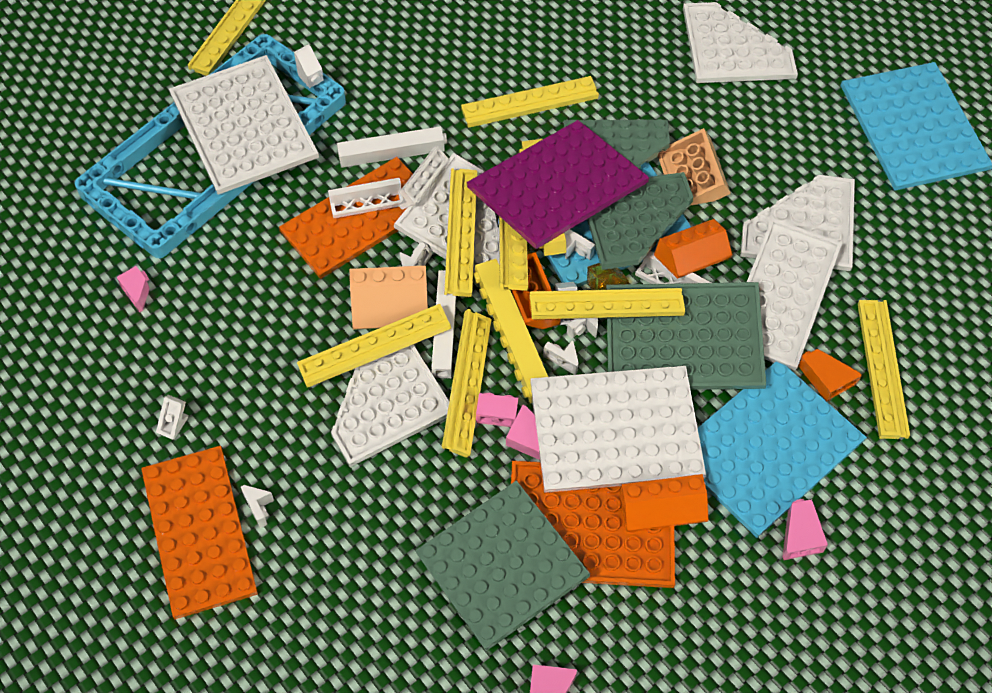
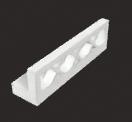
M438 146L431 150L399 191L404 198L399 204L402 210L418 201L449 160Z
M400 178L328 190L333 219L399 207V204L403 201V196L399 193L401 190ZM399 195L400 200L391 201L389 198L390 196ZM378 198L381 200L380 204L374 205L371 203L373 199ZM355 202H361L364 204L362 207L359 208L353 206ZM343 205L346 207L343 211L336 212L335 206Z
M652 251L643 259L642 264L635 273L636 276L651 284L711 283L694 273L677 279L654 256ZM647 267L653 271V274L647 275L642 271ZM659 277H666L669 282L662 283L659 281Z

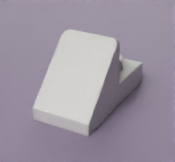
M571 229L564 232L566 238L565 259L576 251L580 256L590 260L594 255L595 244Z
M420 242L414 249L411 257L400 252L402 267L425 266L433 252L425 243Z
M575 318L567 325V335L572 339L576 335H581L587 329L596 338L598 318Z
M571 341L565 350H562L557 344L547 342L544 346L543 357L576 375L579 363L574 342Z
M170 395L164 397L156 433L170 439L176 438L189 416L183 413L186 402Z
M246 485L241 486L243 495L259 527L266 526L265 518L268 517L264 506L274 501L272 493Z

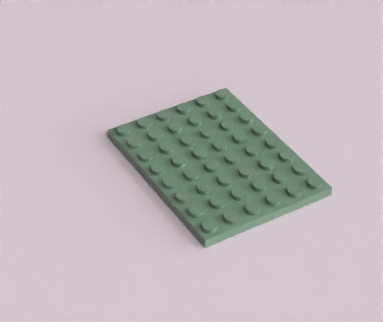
M759 282L607 285V290L682 288L685 307L684 316L607 317L608 372L686 366L690 390L766 389Z

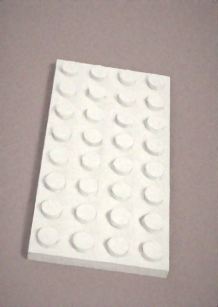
M771 218L747 282H759L764 359L773 363L784 364L789 369L796 371L842 243Z

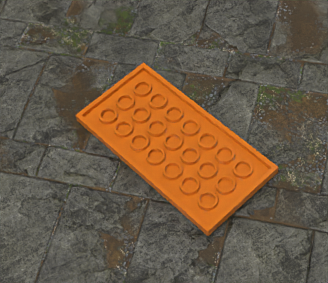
M395 157L346 187L400 178L402 189L413 173L398 157ZM399 195L390 196L389 200L398 201L400 200ZM328 197L279 226V230L316 275L322 279L398 232L399 230L394 228V223L407 208L402 210L400 207H393L333 219ZM378 198L371 201L374 205L381 202ZM355 202L353 206L359 208L362 207L364 204L361 202ZM343 205L335 206L336 212L343 211L346 208Z
M217 446L141 468L174 620L258 595L222 447Z

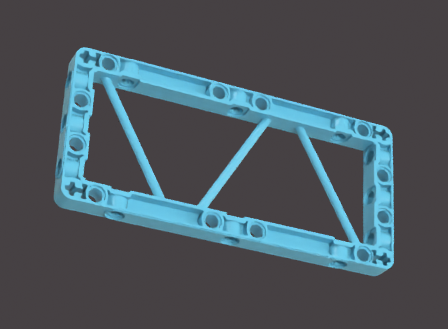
M267 34L259 35L210 73L213 74L267 55L272 65L317 96L314 99L288 95L291 102L310 105L304 111L298 113L309 135L346 103L344 88L324 73V81L309 88L298 76L294 52ZM175 103L168 106L75 180V187L79 196L155 258L165 257L253 183L251 182L218 195L213 184L204 192L199 193L118 180L121 175L185 125ZM111 185L194 200L184 207L183 211L175 218H171L158 230H153L142 218L132 210L126 209L117 198L107 190L104 191V189Z

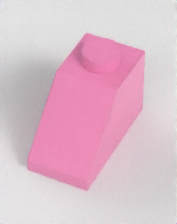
M135 266L119 275L117 280L140 313L144 309L150 288L147 283L149 278L144 270L140 271Z

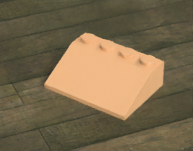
M704 128L670 144L666 151L662 150L658 153L664 175L685 173L693 195V202L690 206L713 202L731 194L712 140Z
M426 266L349 269L353 330L379 329L428 309Z

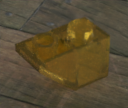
M600 263L587 267V283L592 290H607V285H625L629 283V280L619 268L602 270Z

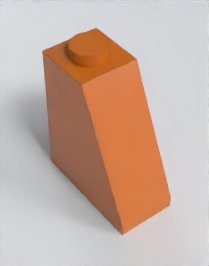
M819 349L804 353L798 366L826 402L857 385L862 376L860 372Z

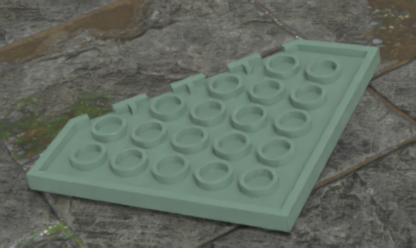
M564 120V127L577 120ZM579 120L639 169L645 162L649 163L658 156L659 152L662 150L666 151L670 147L668 120Z
M684 172L649 177L648 183L587 219L602 270L639 265L659 242V239L665 235L693 202V195Z

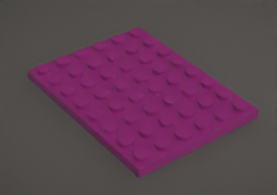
M577 120L469 180L467 188L535 249H538L649 182V177Z

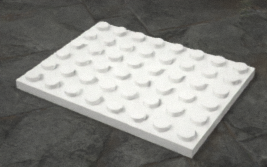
M267 55L169 89L171 97L218 195L319 158L317 149Z
M686 366L530 379L544 493L614 487L627 483L703 474L705 479L706 471Z

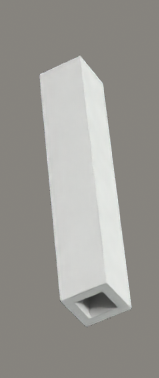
M440 126L337 143L340 165L342 168L392 160L395 157L404 158L429 154L436 146L444 151L447 137L446 133H442Z
M439 270L436 305L441 304L451 329L434 335L432 375L434 378H452L457 296H453V294L444 295L445 270Z

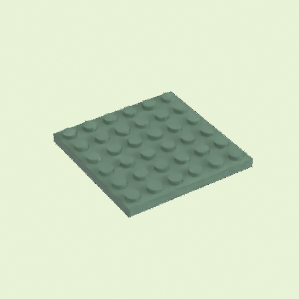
M517 480L415 550L417 556L485 651L492 648L590 577V573Z

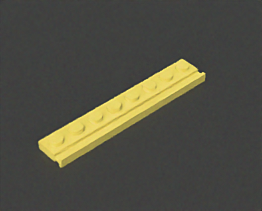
M235 0L188 63V69H193L195 72L205 76L212 73L266 0Z
M588 76L462 104L461 110L467 126L470 128L598 99L599 93L596 91L592 77Z
M451 168L444 295L472 296L476 195L467 188V182L477 177V170H454V168Z
M499 216L500 289L508 287L511 290L527 291V241Z
M682 288L530 292L531 319L684 316L685 314Z
M859 300L857 305L879 439H899L900 437L908 439L910 431L887 301Z
M437 304L298 361L297 364L308 388L451 329V325L441 304Z
M470 309L464 312L442 442L443 449L447 448L450 452L463 457H468L471 454L477 404L492 320L477 312L473 313Z

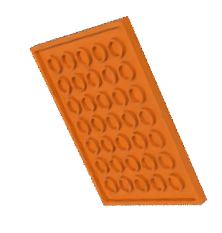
M512 461L511 484L517 480L588 570L590 577L582 583L663 588L675 587L674 526L627 532L619 496L621 486L544 493L541 463Z

